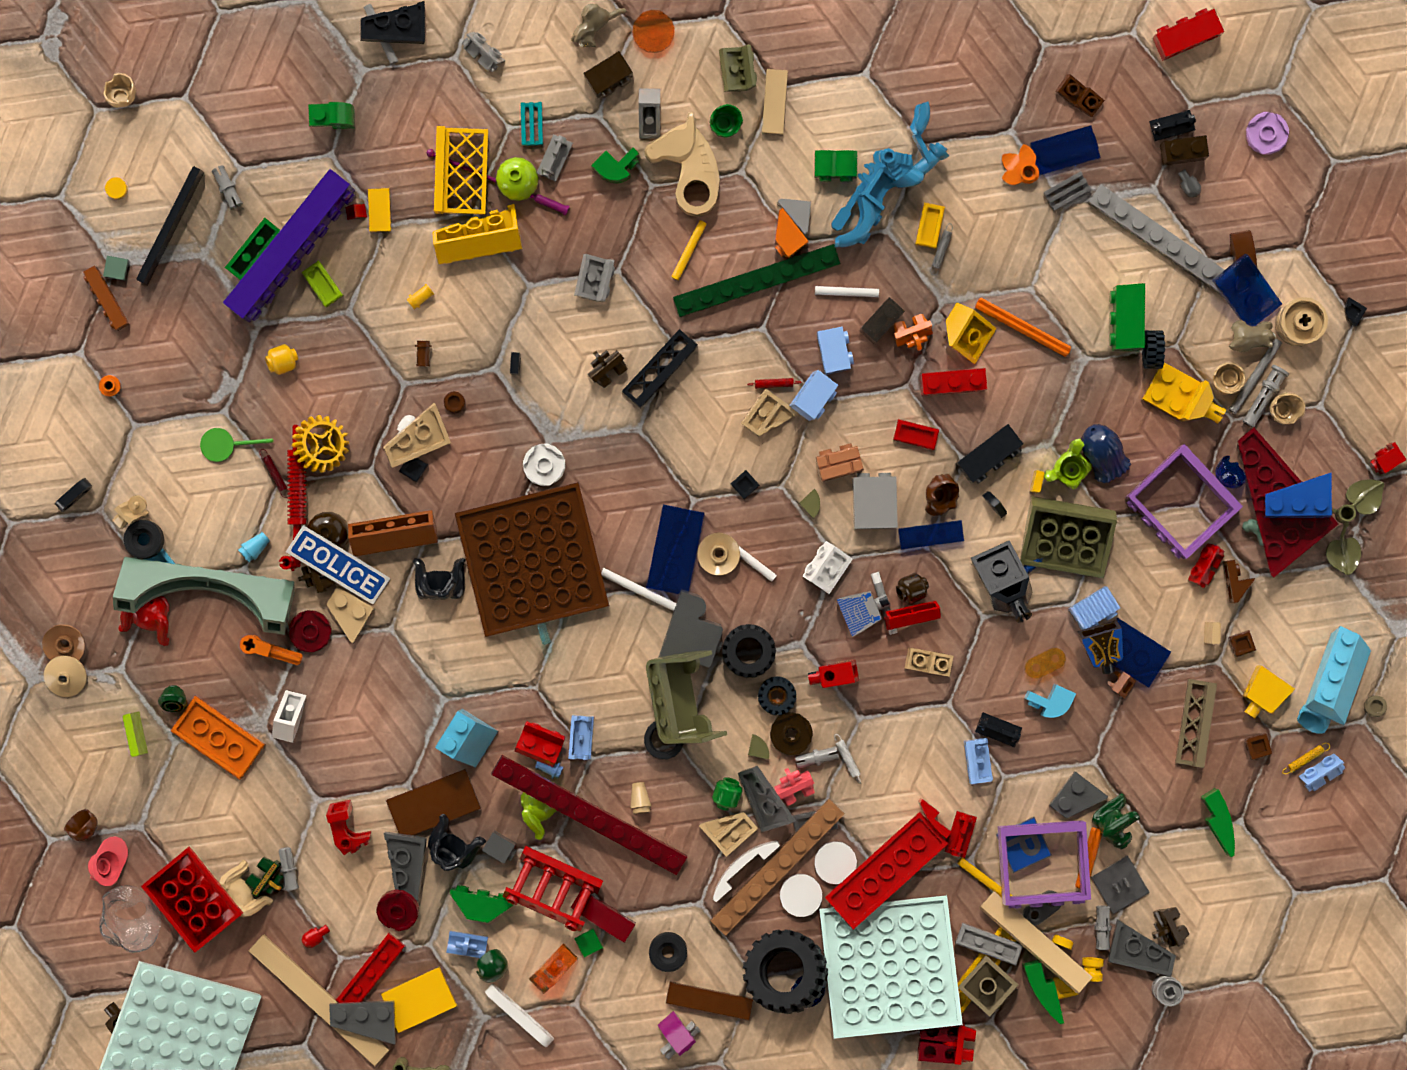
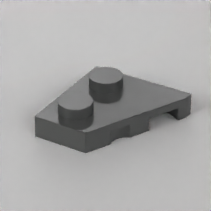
M1074 771L1049 805L1065 818H1069L1107 799L1108 796Z

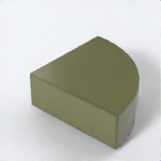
M815 488L799 503L813 519L820 509V497Z
M752 734L748 755L769 760L767 744L762 738Z

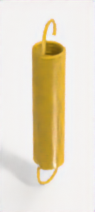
M1318 745L1297 760L1291 762L1288 765L1290 772H1295L1326 751L1321 745Z

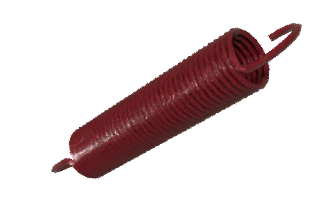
M270 455L264 458L261 456L264 465L281 494V491L288 488L287 485L284 483Z

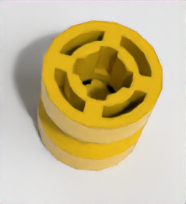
M1083 957L1082 965L1084 970L1092 976L1090 981H1103L1101 968L1103 967L1104 959Z

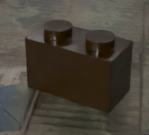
M620 51L583 73L597 99L601 96L603 98L608 97L614 92V88L619 85L621 87L627 85L632 81L631 78L633 77V72Z
M1207 135L1166 140L1160 144L1163 166L1204 161L1209 157Z

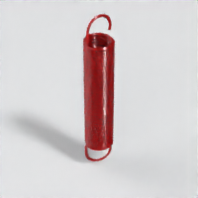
M793 378L755 380V383H748L747 385L755 384V389L793 387V384H800L802 382L795 381L799 383H794Z

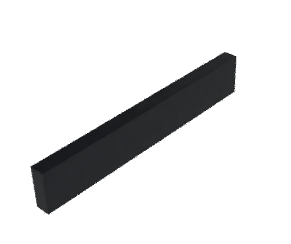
M195 166L192 167L136 278L137 281L148 286L204 174L201 169Z

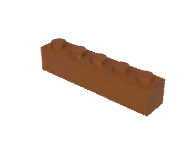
M94 265L85 270L83 278L86 283L90 284V290L93 295L96 294L98 298L96 301L99 306L103 307V313L106 318L109 317L111 321L109 324L112 329L119 331L130 325L98 267Z

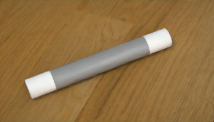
M879 572L871 574L877 596L885 595ZM890 606L882 609L884 617H886V611H891ZM897 628L888 630L890 635L898 633Z

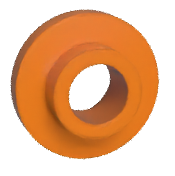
M104 376L99 382V390L105 396H115L120 391L121 384L115 376ZM108 382H112L113 387L110 390L106 388V384Z

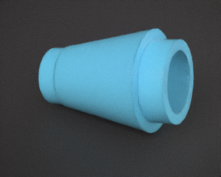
M261 532L241 544L242 547L238 551L250 563L252 560L255 561L270 540Z

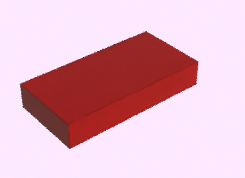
M898 419L893 440L935 450L940 429Z

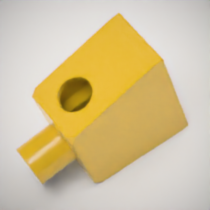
M1257 665L1243 694V697L1251 702L1244 712L1254 719L1261 710L1271 714L1295 688L1263 666Z

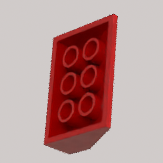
M190 846L141 886L194 953L243 914L242 910Z

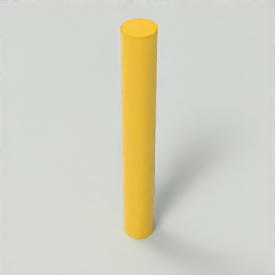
M699 220L671 276L673 279L679 281L707 223Z
M963 857L959 859L957 864L1002 897V887Z

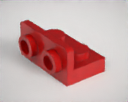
M526 721L514 752L554 767L566 737L557 731H550L537 723Z

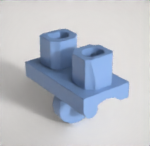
M450 931L446 953L481 958L486 953L488 937Z

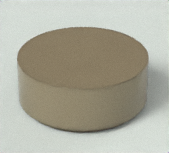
M1373 695L1366 699L1364 709L1368 715L1380 717L1386 712L1387 703L1384 698Z

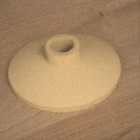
M724 533L708 535L702 540L698 548L697 554L701 567L713 575H725L731 572L737 566L740 559V549L737 542L731 536ZM716 550H722L723 556L717 557L715 555Z
M65 655L58 656L46 665L44 681L48 689L54 694L62 697H71L78 694L84 688L87 681V673L83 664L76 658ZM60 676H65L67 681H62Z

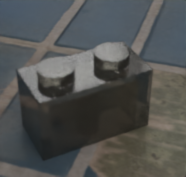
M889 297L859 331L875 345L905 311Z

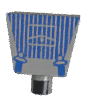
M871 591L837 599L852 637L880 621L882 615L879 610L891 606L886 594L874 599Z

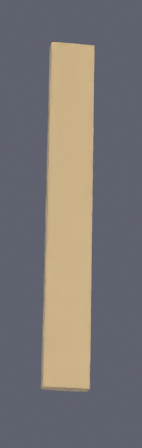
M263 934L249 952L330 1025L329 1004L338 1003L336 999ZM333 1027L374 1066L390 1049L381 1040Z

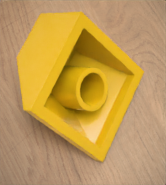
M959 303L955 304L946 319L949 345L971 363L976 364L997 328L975 310Z

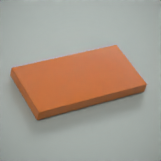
M194 696L171 729L172 733L240 780L266 745L197 696Z

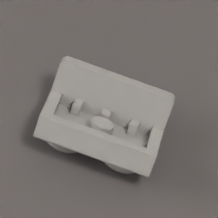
M583 254L574 296L596 302H605L610 293V278L615 271L613 266L614 260Z

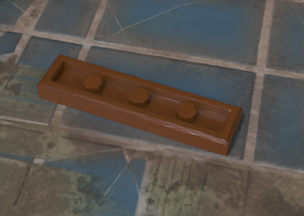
M670 981L666 1003L749 1020L753 999Z

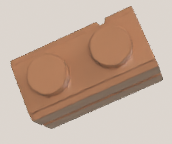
M852 443L839 446L840 451L832 452L831 449L820 451V456L815 458L821 481L825 482L864 471L858 446L852 447Z

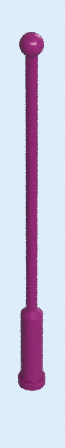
M428 149L426 152L427 156L436 158L435 151ZM449 159V163L454 166L461 164ZM463 165L461 167L462 169L469 171L471 173L474 172L468 166ZM487 175L488 180L496 183V178ZM531 194L530 196L535 202L563 213L565 216L569 211L570 206L563 205L540 194Z

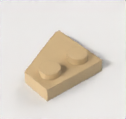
M765 389L741 424L757 436H761L770 429L797 416L799 413Z
M745 812L711 820L699 825L726 857L758 829Z

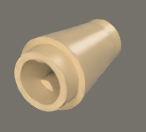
M644 782L633 783L630 809H633V814L650 812L651 803Z

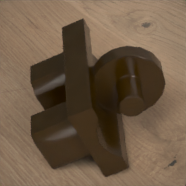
M607 350L601 355L595 351L593 355L596 359L590 363L594 369L588 373V376L605 388L612 382L606 373L614 369L618 375H621L628 369L623 361L625 358L617 350L611 355Z
M307 566L301 567L303 576L298 577L299 582L305 580L307 588L313 586L311 578L314 580L318 593L327 591L326 588L336 584V582L325 575L322 576L320 572L310 566L311 573H309Z
M1171 907L1154 911L1153 914L1157 922L1154 923L1156 931L1152 933L1153 938L1160 937L1162 943L1167 942L1169 947L1176 945L1179 947L1185 944L1183 940L1189 936L1187 927L1184 925L1176 927L1174 920L1180 918L1178 909Z

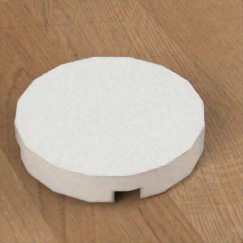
M539 444L532 447L526 453L523 460L524 472L527 478L534 484L550 486L558 482L563 476L565 459L562 452L555 446Z
M833 841L825 843L819 848L815 855L814 865L817 874L822 880L830 884H840L856 869L857 859L855 853L848 845L843 842Z
M796 874L790 876L783 883L780 890V900L788 913L798 917H805L813 914L819 908L822 902V890L819 883L813 877L806 874Z

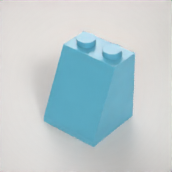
M461 709L457 711L435 748L454 760L476 767L498 733V730Z

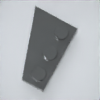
M1117 919L1107 961L1171 976L1176 955Z

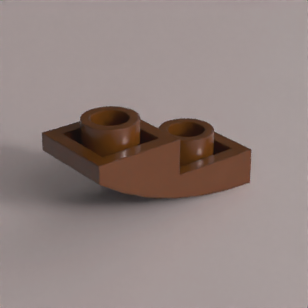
M1067 74L1055 91L1089 117H1093L1105 101L1090 87H1085L1071 74Z
M1247 230L1230 233V254L1234 256L1235 277L1243 278L1258 275L1252 232Z

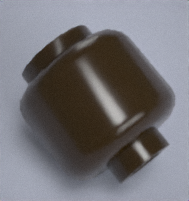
M912 573L898 581L896 593L902 602L905 601L908 604H913L927 596L929 584L925 577Z

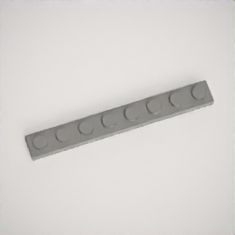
M1099 185L1088 201L1094 208L1226 299L1230 297L1239 284V279L1103 185Z

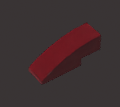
M582 889L580 890L579 894L577 895L576 899L570 907L573 910L575 909V906L583 891ZM591 894L581 914L624 943L636 925V922Z

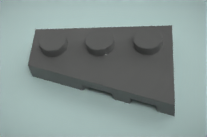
M758 766L738 773L761 832L796 821Z
M385 831L384 838L387 842V853L391 862L394 887L397 890H404L410 893L418 902L420 899L427 838Z
M394 1000L329 1004L330 1026L396 1044Z

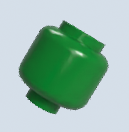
M724 777L716 783L712 799L719 809L728 811L729 808L738 806L743 790L736 779Z

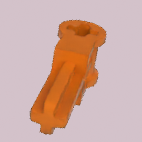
M256 635L244 636L240 641V648L246 654L256 653L297 666L302 661L303 655L301 653L262 641ZM253 639V644H256L255 648L249 650L250 646L247 645V641Z

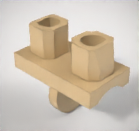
M135 495L129 501L118 505L114 509L118 514L112 521L119 528L123 529L127 524L130 525L145 518L149 512L146 510L147 502L144 497Z

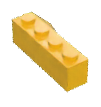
M515 204L508 205V209L501 212L498 210L489 212L490 216L478 219L477 216L470 218L464 225L456 223L433 231V245L438 264L452 263L465 259L470 260L476 257L491 256L497 253L513 252L522 249Z

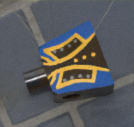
M1117 620L1077 631L1093 667L1101 666L1103 674L1113 673L1115 671L1114 662L1123 659L1122 629Z

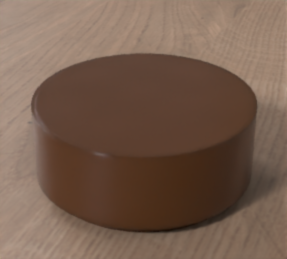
M449 392L444 398V406L449 412L458 413L465 407V398L459 392Z

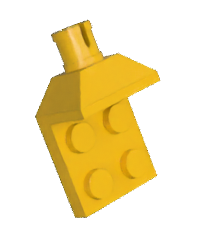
M1165 362L1163 368L1157 370L1142 397L1143 401L1181 422L1207 417L1218 424L1223 418L1221 416L1226 412L1225 408L1212 402L1214 397L1208 381L1199 382Z

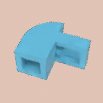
M1054 684L1047 699L1031 691H1027L1024 698L1029 700L1028 705L1036 709H1040L1041 706L1043 707L1040 715L1055 718L1068 711L1076 693Z

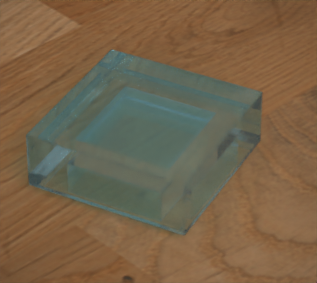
M546 622L538 624L537 628L542 644L552 643Z

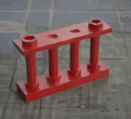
M525 846L520 860L524 863L513 889L506 887L502 897L506 898V901L513 905L520 904L564 924L571 931L578 930L581 932L585 922L579 920L590 894H593V892L598 894L603 880ZM536 866L542 869L544 873L533 897L530 898L521 894V890L532 867ZM556 875L562 878L563 883L552 907L541 903L540 900L551 876ZM576 884L582 887L583 891L570 916L561 912L560 908L570 886Z

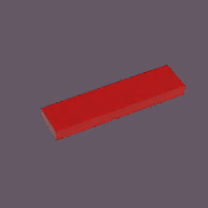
M389 932L336 1001L338 1003L362 1002L406 945Z

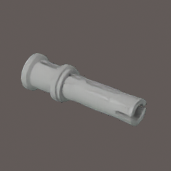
M1272 365V371L1267 379L1262 382V390L1243 419V422L1251 427H1255L1272 396L1280 391L1281 383L1285 377L1289 376L1287 371L1276 365ZM1262 399H1264L1256 414H1254L1260 402L1262 401Z

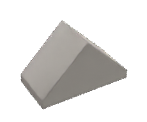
M778 200L777 205L786 211L803 235L806 236L808 233L811 201Z

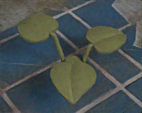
M1367 479L1353 483L1346 491V499L1352 504L1343 505L1337 510H1332V514H1335L1336 520L1343 524L1340 540H1333L1328 544L1326 558L1332 567L1345 575H1351L1355 571L1361 558L1359 542L1352 537L1344 540L1346 529L1349 526L1348 522L1355 518L1356 511L1363 515H1370L1379 509L1384 488V482Z

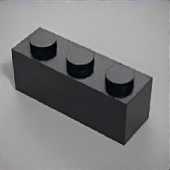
M1007 424L955 464L970 483L976 481L979 484L988 477L986 473L993 468L996 471L1005 464L1003 460L1006 457L1010 456L1013 458L1022 451L1020 447L1023 445V442L1010 425Z

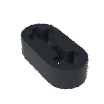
M86 478L81 479L55 502V505L61 512L66 511L92 488L91 483Z

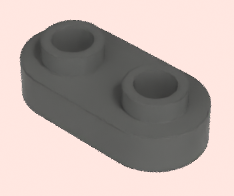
M1048 890V891H1045V892L1042 893V894L1057 893V892H1055V891H1053V890ZM1043 903L1042 907H1030V904H1028L1023 909V917L1032 925H1039L1058 911L1061 906H1050L1048 903ZM1033 911L1038 912V916L1036 918H1031V913Z

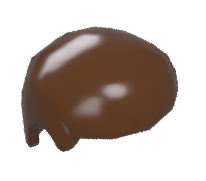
M83 809L69 819L64 827V831L73 840L84 841L94 835L98 827V819L88 809Z

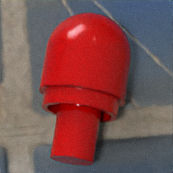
M324 925L319 929L315 927L308 930L302 936V944L306 948L317 946L324 940L323 936L330 932L329 927Z

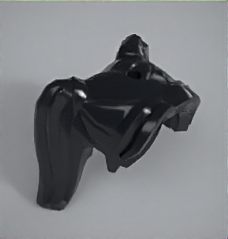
M414 558L413 563L416 568L415 591L420 599L429 598L432 600L461 598L465 587L464 564L466 559L459 558L455 560L451 572H426L423 560Z
M441 814L439 816L440 821L428 840L431 860L435 864L440 865L444 871H450L456 867L463 869L472 863L480 847L486 843V840L479 836L467 845L456 835L446 833L449 818L447 815Z

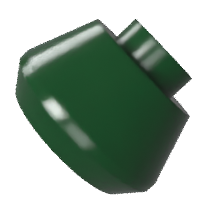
M176 685L165 688L158 699L160 707L168 712H180L188 703L184 691Z

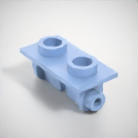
M1332 754L1325 757L1315 766L1305 770L1304 773L1299 775V778L1305 783V787L1309 792L1312 790L1316 791L1326 784L1324 776H1327L1331 781L1343 773L1345 769L1344 762L1337 755Z

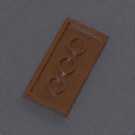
M466 769L386 800L398 833L415 835L435 827L440 821L439 816L441 814L447 815L449 821L481 809Z

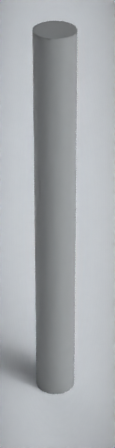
M1278 339L1274 340L1273 347H1269L1230 406L1229 411L1234 414L1237 413L1281 346V341Z

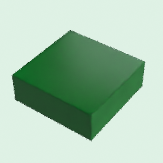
M594 928L574 938L583 957L603 948Z

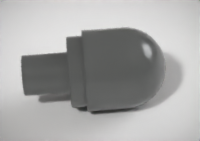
M1186 169L1178 173L1183 181L1180 184L1185 194L1191 198L1197 197L1201 193V185L1196 177L1194 178L1193 175L1189 176Z

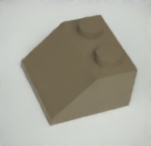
M985 956L958 988L991 1018L1019 985L988 956Z

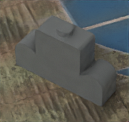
M681 589L659 657L712 650V655L699 658L700 665L710 667L715 653L719 654L723 643L719 641L723 628L721 624L700 618L706 611L705 600L700 595Z

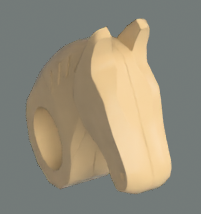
M690 112L685 124L671 129L649 143L644 152L645 157L652 164L661 161H671L682 165L675 193L678 206L687 215L700 217L708 214L716 206L720 178L714 154L706 139L696 128L694 114ZM700 183L706 186L710 192L709 200L704 205L697 207L688 204L684 198V192L689 185Z

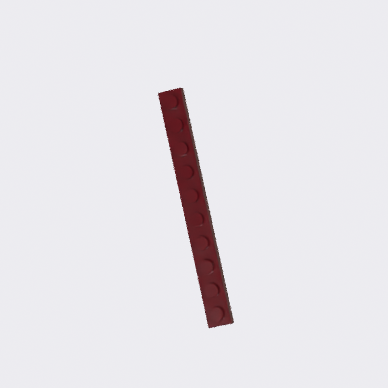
M501 755L491 772L492 776L675 875L678 874L687 859V855L504 755Z

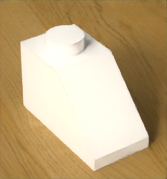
M285 691L273 721L272 738L293 743L299 728L306 695Z

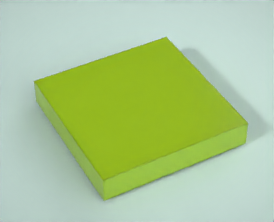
M140 712L123 715L130 755L135 757L148 753Z

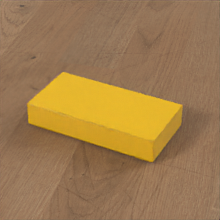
M368 189L369 231L391 232L390 189Z
M924 202L915 245L936 249L945 209L944 206Z

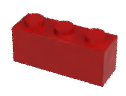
M1207 8L1196 12V16L1191 19L1184 17L1176 21L1177 25L1169 28L1166 25L1157 29V33L1152 39L1162 61L1221 36L1225 31L1215 9L1209 11Z
M986 368L922 373L920 375L921 397L986 391Z

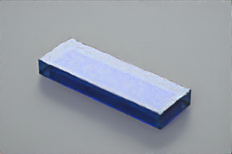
M962 520L898 529L901 550L964 541Z

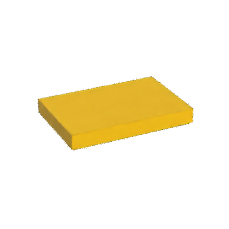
M440 966L381 993L384 1001L394 1000L395 1027L398 1033L457 1006Z

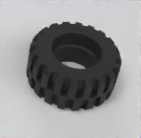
M773 930L771 934L765 933L761 936L762 939L760 941L755 940L752 944L754 946L751 951L748 950L745 955L748 957L747 962H743V969H745L743 981L747 983L746 989L748 993L752 994V999L756 1003L777 1013H799L804 1011L805 1007L810 1008L815 1004L813 1001L821 997V990L827 984V981H825V975H828V968L825 967L827 961L821 953L822 950L812 939L792 930ZM781 952L795 953L803 962L804 973L802 980L792 991L779 992L769 984L767 977L768 966L771 960Z

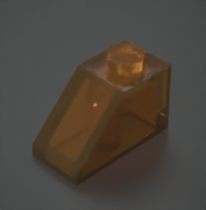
M563 943L532 974L529 980L544 994L558 982L578 957Z

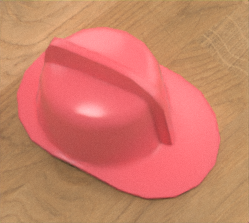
M113 836L105 839L97 853L89 860L88 871L91 875L90 878L96 880L100 885L112 886L116 883L126 863L128 848L121 838Z

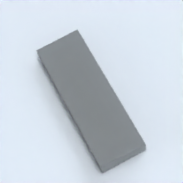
M965 923L961 924L955 944L1013 965L1017 964L1023 948L1020 943Z

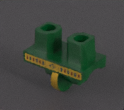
M266 857L260 860L256 867L265 872L262 879L252 873L245 882L253 890L251 894L257 897L262 893L267 884L270 885L266 890L269 894H272L275 889L279 891L283 889V885L279 883L283 876L278 873L274 879L272 878L281 866L280 861H272Z

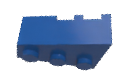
M1332 472L1265 494V518H1331Z

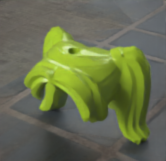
M1081 439L1071 441L1069 449L1055 462L1053 469L1045 471L1044 479L1047 482L1058 479L1067 487L1075 490L1082 479L1088 475L1092 465L1080 454L1084 447Z
M523 792L521 795V806L524 809L522 811L523 821L535 833V838L542 840L545 831L540 822L550 818L557 810Z

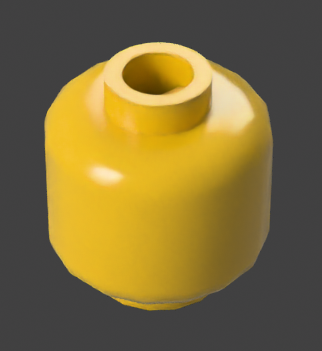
M286 344L269 349L265 357L268 369L277 375L294 370L296 367L295 361L298 360L295 349H290Z

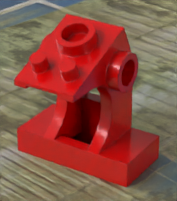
M351 799L331 803L326 814L334 843L343 855L349 852L351 854L355 853L362 847V843L364 846L368 845L372 833L371 831L355 833L348 828L346 820L349 819L353 808Z

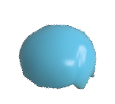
M1305 705L1302 706L1297 717V721L1302 727L1317 734L1325 733L1331 722V719L1305 708Z

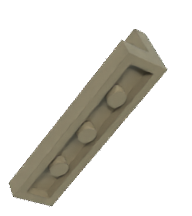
M1188 679L1175 763L1204 768L1217 683ZM1192 684L1204 686L1203 695L1197 699L1191 693ZM1196 704L1200 709V715L1192 720L1188 710ZM1193 725L1197 734L1195 738L1189 741L1185 736V730ZM1188 746L1194 752L1192 761L1181 759L1182 750Z

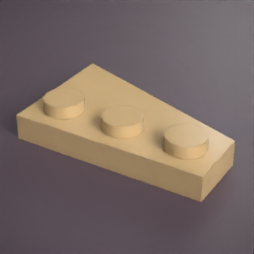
M433 403L383 447L392 468L451 443L436 404Z

